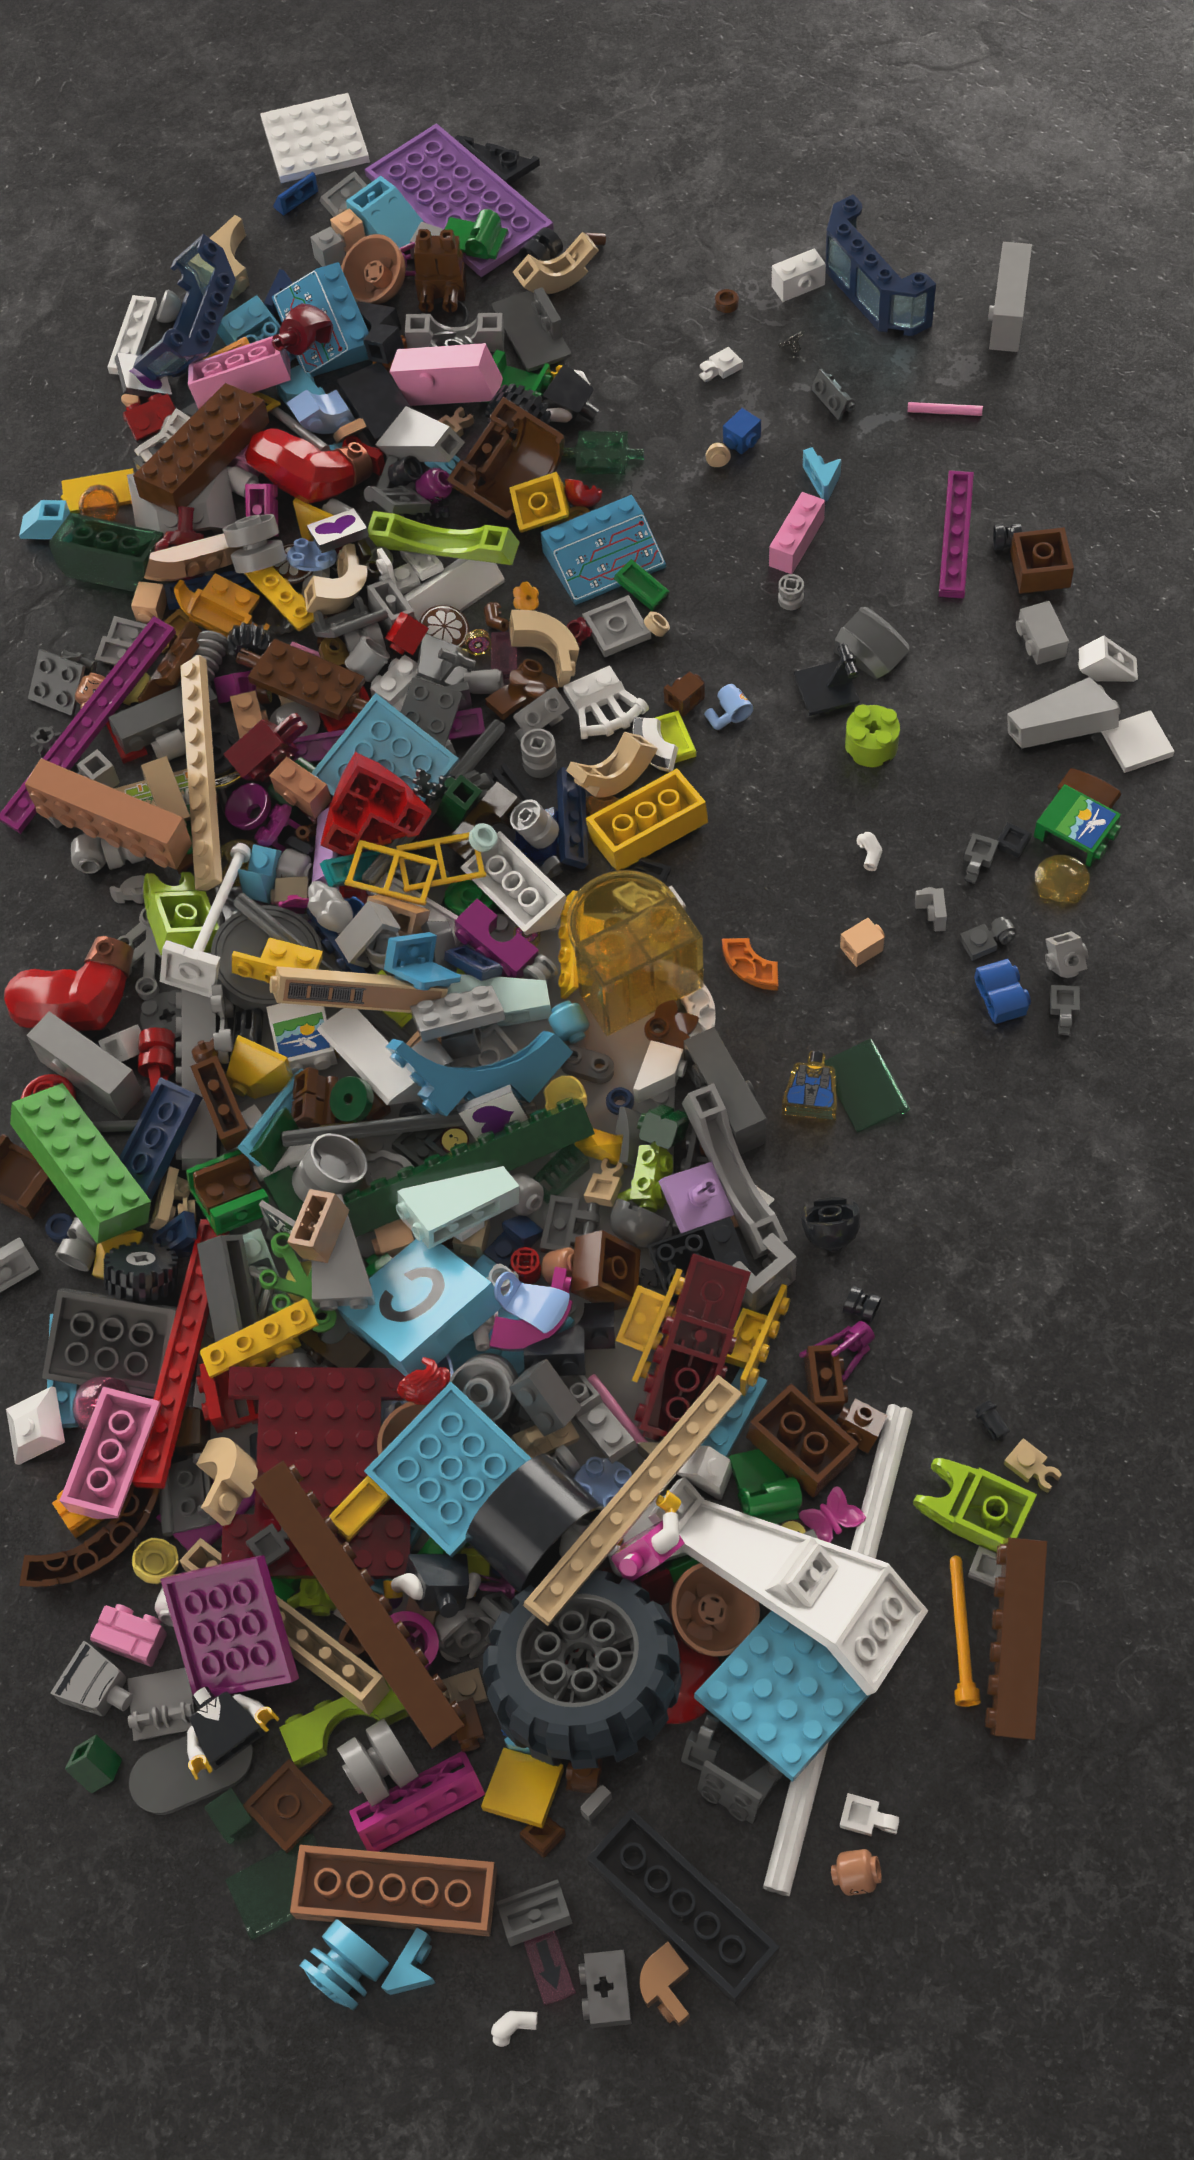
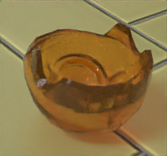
M96 484L88 487L79 500L81 517L88 525L97 528L110 525L115 520L120 508L118 495L107 485Z

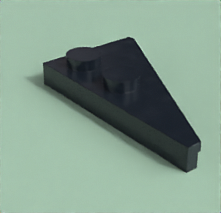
M460 135L455 136V140L508 185L540 166L537 156L529 159L519 156V151L513 149L508 150L488 142L484 146L474 143V138Z

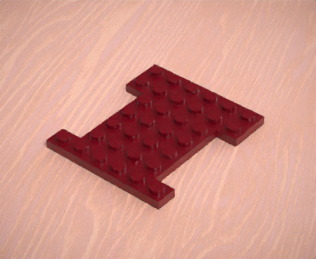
M229 1367L228 1398L234 1400H259L257 1478L281 1461H284L287 1467L294 1464L304 1479L299 1483L305 1493L312 1490L321 1503L317 1510L323 1519L326 1518L368 1476L364 1470L379 1456L377 1440L381 1428V1401H406L397 1393L399 1382L405 1376L396 1368ZM256 1488L255 1514H235L231 1524L223 1526L221 1564L255 1557L246 1545V1541L270 1524H273L278 1532L281 1530L279 1522ZM378 1511L350 1542H347L357 1556L352 1562L359 1571L365 1568L372 1579H394L405 1574L408 1555L410 1554L409 1515H379ZM339 1533L334 1534L341 1545L346 1542ZM285 1541L290 1548V1552L268 1566L271 1579H317L291 1541Z

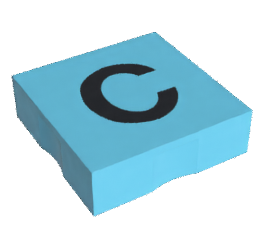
M415 1239L369 1278L375 1297V1305H368L366 1309H351L350 1306H338L337 1310L350 1330L370 1347L382 1352L391 1365L406 1376L415 1370H425L426 1365L421 1362L423 1357L433 1359L438 1364L457 1343L477 1330L502 1306L495 1298L492 1282L440 1243L428 1249L422 1240L418 1241Z

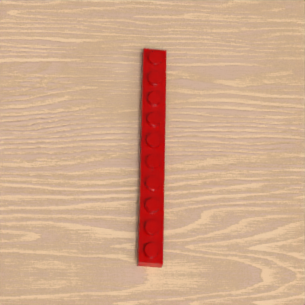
M200 1219L197 1239L194 1242L153 1400L160 1401L161 1404L132 1480L135 1487L165 1488L209 1315L208 1300L197 1244L218 1236H216L206 1219ZM230 1231L220 1235H229Z

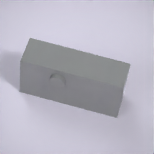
M1003 242L995 305H990L988 320L992 321L990 350L1018 352L1032 244Z
M48 1012L26 1035L40 1062L58 1075L67 1078L75 1087L120 1119H123L144 1096L132 1069L51 1012Z

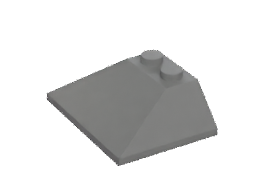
M227 466L187 506L194 508L193 531L212 530L214 535L224 534L223 528L237 521ZM128 474L127 478L140 548L155 546V543L164 537L166 531L178 530V515L140 498L133 477L134 474Z

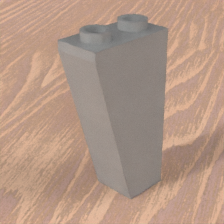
M406 406L375 445L387 457H398L399 461L407 456H414L419 462H450L465 442L450 426Z
M1088 677L1008 713V734L1021 748L1115 729L1119 727V714L1121 711L1118 703L1105 693L1104 688L1098 685L1091 677Z
M336 1194L339 1197V1199L344 1203L342 1195ZM348 1215L328 1263L312 1260V1301L315 1307H320V1310L333 1311L337 1310L338 1306H350L351 1309H366L368 1305H375L374 1293Z

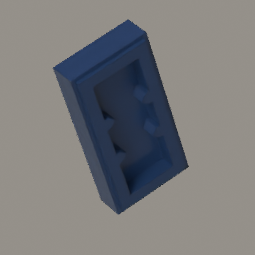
M466 945L445 951V961L480 981L502 975L503 966Z

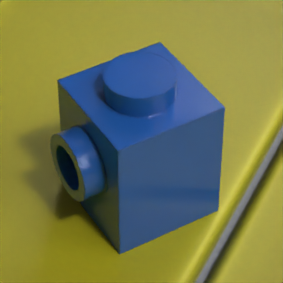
M743 408L723 425V443L740 454H743L748 448H752L761 437V419Z

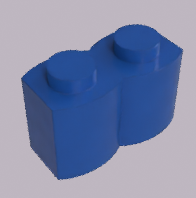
M1005 959L976 968L974 979L994 1024L1027 1014L1031 999L1027 989H1022L1019 984L1020 974L1015 965L1012 966L1010 961Z

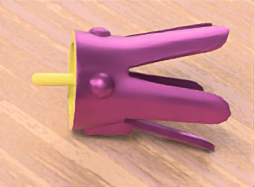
M479 1574L482 1578L502 1582L481 1583L479 1586L480 1590L502 1591L511 1600L515 1597V1592L517 1591L503 1577L497 1579Z

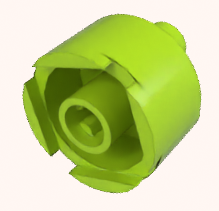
M861 704L855 708V711L847 720L845 748L857 764L865 767H878L883 765V762L889 759L892 760L898 750L900 723L896 712L893 709H887L879 705Z

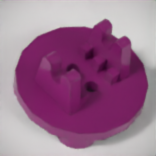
M277 803L272 808L268 816L271 819L266 827L262 825L254 836V839L258 841L257 845L267 848L272 845L282 852L287 849L277 842L279 839L277 836L283 827H287L288 824L295 829L301 826L289 818L292 810L290 805L284 804L281 806Z

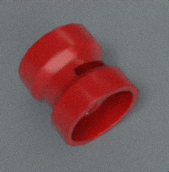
M522 1247L517 1249L510 1259L512 1272H516L519 1280L524 1284L532 1285L541 1277L539 1255L532 1248Z

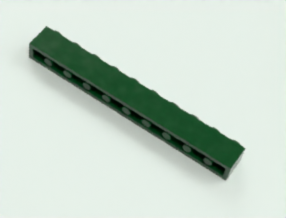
M572 1097L565 1098L557 1102V1107L547 1111L545 1108L537 1110L530 1114V1119L520 1122V1120L511 1121L503 1126L504 1130L495 1134L493 1131L483 1133L477 1137L478 1141L469 1145L467 1143L458 1144L450 1149L451 1153L441 1157L440 1154L432 1155L424 1160L423 1165L413 1168V1166L404 1167L397 1171V1176L388 1180L386 1177H382L372 1181L370 1187L365 1190L359 1191V1189H354L343 1194V1201L349 1209L348 1216L355 1238L400 1219L396 1211V1205L398 1204L397 1191L403 1188L502 1166L507 1171H511L594 1135L595 1133L583 1102L577 1098L574 1100Z

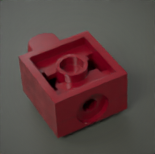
M298 713L289 715L279 725L261 719L224 753V756L242 778L260 785L262 783L265 784L271 780L269 775L286 757L291 760L295 758L294 754L299 749L293 741L304 733L308 726L304 721H301Z

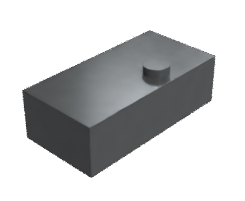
M715 1027L683 1040L684 1060L687 1061L686 1070L697 1090L710 1084H715L726 1108L740 1155L766 1144V1117L754 1097L756 1095L754 1087L749 1080H744Z

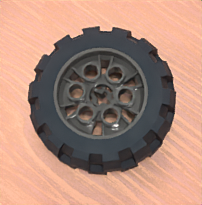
M595 1570L557 1617L547 1626L523 1606L525 1600L535 1590L532 1584H530L512 1599L511 1602L514 1608L512 1613L509 1614L502 1611L488 1635L491 1646H488L483 1654V1678L487 1686V1696L502 1730L517 1747H528L533 1758L553 1766H559L561 1760L566 1759L571 1760L573 1769L599 1768L598 1759L614 1755L617 1763L639 1751L637 1741L643 1736L650 1741L653 1740L669 1720L667 1709L672 1708L677 1703L682 1682L680 1674L681 1658L678 1644L675 1639L672 1623L663 1607L654 1601L651 1602L649 1592L631 1580L623 1578L619 1584H616L612 1573ZM598 1636H603V1637H607V1638H605V1639H598ZM626 1647L629 1651L619 1652L618 1649ZM613 1662L616 1663V1665L610 1667ZM552 1676L558 1679L556 1681H549ZM604 1682L613 1687L608 1693L603 1689L605 1686ZM568 1690L571 1695L570 1702H561Z

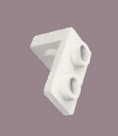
M377 549L378 560H376V565L382 575L379 577L380 581L391 578L402 595L412 591L421 584L420 579L409 563L393 569V565L383 549Z

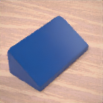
M311 172L280 194L273 205L274 208L284 216L318 192L315 173Z

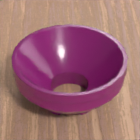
M247 783L238 787L227 800L225 807L227 820L234 827L241 830L256 828L266 820L270 812V796L259 784ZM256 807H260V814L256 818L250 819L251 811Z

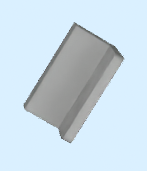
M20 1237L0 1248V1292L39 1270Z

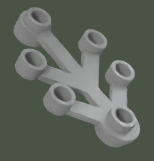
M144 908L139 916L140 923L117 940L129 943L128 945L134 949L133 942L146 933V940L134 949L129 976L132 973V966L144 957L143 977L136 982L135 988L141 999L149 1000L159 994V986L155 980L156 955L161 959L162 955H160L147 918L146 908ZM147 989H153L150 992L144 993Z
M222 984L211 986L212 1013L220 1016L219 1033H213L214 1048L218 1050L220 1063L227 1064L229 1063L228 1052L233 1051L231 1029H228L227 1021L228 1018H234V1005L224 996Z

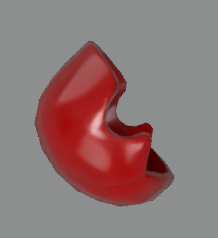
M565 479L566 498L574 507L584 506L589 508L599 503L602 499V489H597L595 485H592V488L589 489L580 480Z

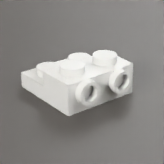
M404 655L400 660L397 658L393 659L388 666V671L383 676L377 675L372 680L370 690L372 697L377 693L401 712L413 677L437 685L441 684L417 676L418 663Z

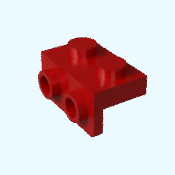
M161 393L155 394L148 398L149 402L142 405L134 403L126 408L123 418L128 423L136 441L160 432L164 419L175 411L168 393L163 396Z

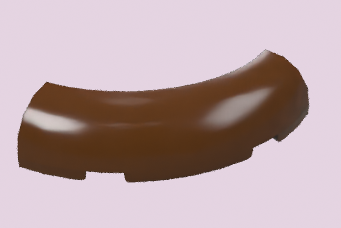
M131 1483L119 1518H113L105 1527L83 1544L73 1549L53 1554L24 1555L19 1586L46 1587L64 1584L83 1578L107 1565L121 1554L138 1536L154 1509L160 1489L135 1487Z

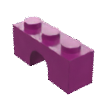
M476 899L455 919V936L461 943L469 944L475 951L503 966L502 977L522 978L524 976L523 969L527 965L534 963L539 949L519 933L507 942L494 940L490 934L497 928L498 915L480 900Z

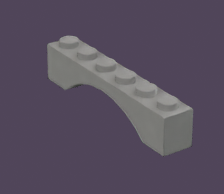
M713 1083L688 1093L682 1105L708 1161L712 1162L735 1214L734 1217L754 1260L769 1254L770 1251L763 1245V1240L772 1232L784 1244L788 1240L776 1214L761 1196L746 1169L731 1130L726 1108L715 1084Z

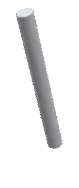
M279 407L269 411V413L304 440L319 448L320 451H330V447L305 429Z

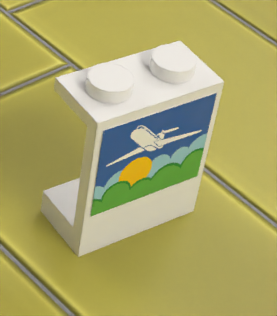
M280 1003L266 1007L275 1050L277 1053L288 1058L293 1075L301 1068L304 1070L307 1067L323 1070L331 1065L338 1064L334 1048L317 1030L327 1020L324 1006Z

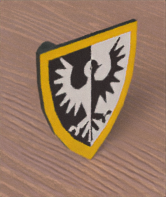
M238 772L215 779L216 793L224 814L228 798L233 791L241 786L238 781L243 778Z

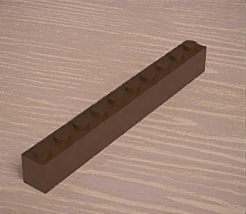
M281 1461L251 1483L432 1749H435L465 1727L461 1720L466 1715L456 1700L450 1704L443 1695L448 1690L438 1674L430 1676L424 1667L429 1661L419 1647L415 1650L411 1648L406 1640L411 1635L401 1620L395 1624L388 1613L393 1610L383 1594L376 1597L370 1588L375 1582L366 1569L363 1568L359 1571L352 1562L357 1556L347 1541L342 1545L339 1543L334 1535L339 1532L338 1528L329 1515L324 1519L317 1510L321 1503L312 1490L305 1493L299 1483L304 1479L294 1464L287 1467L285 1462Z

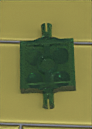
M579 431L578 443L575 448H564L562 458H575L576 474H626V465L629 459L644 460V449L629 448L628 432Z

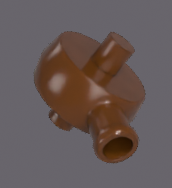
M213 1038L209 1042L199 1041L198 1045L192 1049V1058L196 1063L216 1055L218 1057L219 1055L218 1050L214 1048Z

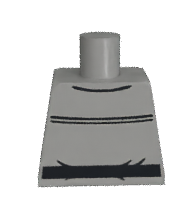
M85 1641L82 1642L51 1691V1694L59 1702L99 1716H105L111 1705L125 1711L133 1699V1694L123 1689L127 1677Z

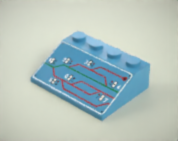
M339 262L313 270L272 296L281 322L284 321L294 307L304 303L313 305L325 312L333 323L330 343L315 341L314 345L304 354L296 355L298 363L305 373L309 372L314 377L368 360L363 339L369 332Z
M632 495L541 532L543 553L575 605L620 587L621 585L614 580V576L631 559L649 574L666 567L665 560L644 513Z

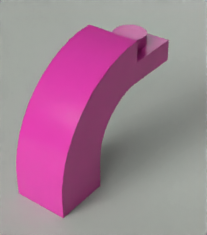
M555 1267L551 1284L552 1288L569 1293L572 1278L567 1277V1269ZM569 1300L562 1319L547 1333H542L524 1320H513L495 1316L490 1348L509 1352L524 1351L525 1347L557 1334L569 1318L573 1301Z

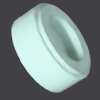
M477 824L469 833V842L475 850L488 852L497 843V833L488 824Z

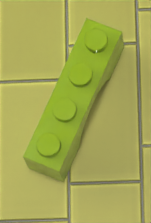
M385 1680L390 1691L370 1715L366 1714L346 1697H342L333 1702L332 1700L323 1701L314 1707V1711L304 1716L303 1714H296L289 1717L285 1721V1725L279 1727L291 1758L298 1769L327 1755L328 1740L332 1731L346 1718L356 1715L369 1716L378 1721L384 1718L389 1726L410 1716L387 1681Z

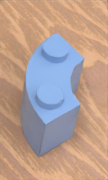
M307 389L287 402L299 423L313 433H335L340 427L355 421V418L337 390L328 394L317 395L312 394Z

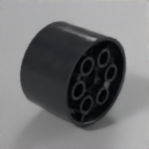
M543 1453L521 1465L497 1487L474 1516L467 1529L465 1539L520 1593L530 1584L536 1589L562 1558L559 1554L561 1535L581 1518L593 1522L605 1507L549 1454Z

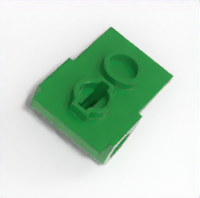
M490 209L481 210L475 222L450 217L445 227V230H453L454 235L459 236L462 253H466L467 256L487 260L489 258H497L508 233V229L502 228L500 216Z
M759 1449L729 1455L728 1458L731 1461L732 1472L739 1490L737 1496L743 1513L776 1525L799 1520L797 1511L802 1505V1494L795 1477L786 1478L783 1470Z

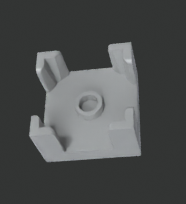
M773 1232L763 1240V1245L770 1251L768 1257L762 1262V1266L765 1269L757 1276L751 1272L741 1303L744 1308L758 1312L776 1297L781 1284L789 1286L796 1280L797 1257ZM741 1261L733 1265L734 1267L750 1271Z

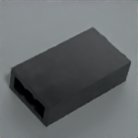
M377 362L338 379L337 383L340 396L355 420L363 418L366 427L362 430L372 447L379 449L375 444L406 406L409 408L411 406L383 364Z

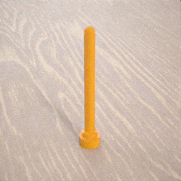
M954 1555L950 1558V1571L960 1683L957 1684L954 1695L957 1706L968 1707L979 1705L981 1698L980 1689L976 1688V1683L972 1680L963 1564L961 1557Z

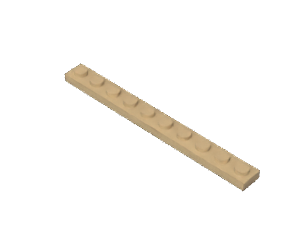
M197 655L181 665L180 669L195 890L208 891L222 883L207 661L206 658Z
M717 1375L525 1600L523 1606L549 1626L738 1402L742 1393Z

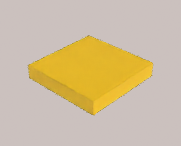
M503 1747L483 1799L482 1810L543 1828L564 1772L563 1764L553 1766L535 1759L531 1755Z

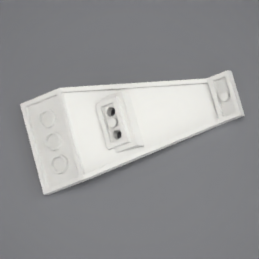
M685 1476L677 1480L669 1491L681 1500V1505L675 1513L678 1514L679 1535L685 1544L679 1549L827 1647L867 1696L875 1693L928 1612L889 1563L704 1500ZM656 1506L648 1518L655 1525L662 1521L665 1511Z

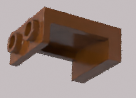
M2 1134L0 1136V1202L34 1219L56 1187L31 1152L12 1143L7 1135Z

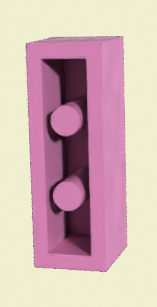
M804 492L800 494L769 546L770 567L793 574L824 521L825 500Z

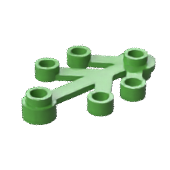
M287 1232L275 1234L271 1240L272 1252L275 1256L284 1258L296 1282L277 1277L275 1271L266 1269L259 1276L260 1285L267 1290L276 1289L309 1300L315 1316L319 1313L327 1315L324 1320L317 1319L319 1325L312 1328V1330L316 1332L331 1330L337 1320L336 1311L320 1310V1307H315L312 1301V1267L307 1277L294 1249L288 1243L285 1246L278 1245V1241L281 1239L288 1241L290 1234ZM266 1276L274 1278L271 1283L263 1281ZM278 1294L272 1300L275 1312L294 1304L290 1302L289 1297L285 1294ZM279 1301H285L287 1303V1305L283 1308H279L276 1306L277 1302Z

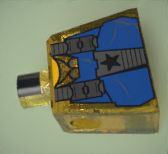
M811 1051L808 1054L807 1063L794 1064L782 1100V1114L836 1120L835 1068L824 1066V1053Z

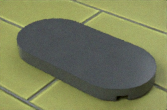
M187 1736L144 1754L135 1763L129 1778L131 1796L139 1807L152 1814L166 1815L234 1787L243 1781L253 1763V1745L251 1744L217 1770H214L211 1766L212 1772L210 1774L207 1769H202L198 1773L199 1779L195 1780L188 1767L190 1760L187 1753Z

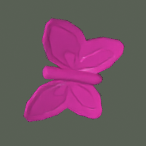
M290 895L284 902H279L278 907L298 914H304L309 898Z
M838 1486L831 1490L827 1497V1505L822 1503L820 1510L811 1508L802 1510L799 1513V1518L806 1526L814 1529L818 1539L831 1543L833 1539V1529L836 1534L842 1533L839 1524L846 1528L858 1527L866 1520L862 1510L854 1505H847L846 1496Z

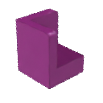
M251 671L214 678L218 702L220 704L231 702L230 696L256 691V685L249 683L248 675Z

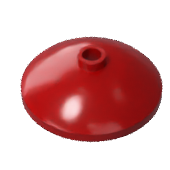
M674 1631L681 1658L680 1674L682 1682L677 1703L672 1708L667 1709L669 1717L667 1724H682L693 1721L708 1711L694 1698V1693L718 1669L720 1661L718 1656H707L690 1649Z

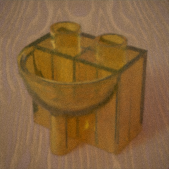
M613 871L590 880L574 896L568 910L567 927L571 944L575 949L579 993L606 1036L654 1013L660 1004L670 1000L677 1001L704 987L702 935L673 892L659 879L638 871Z

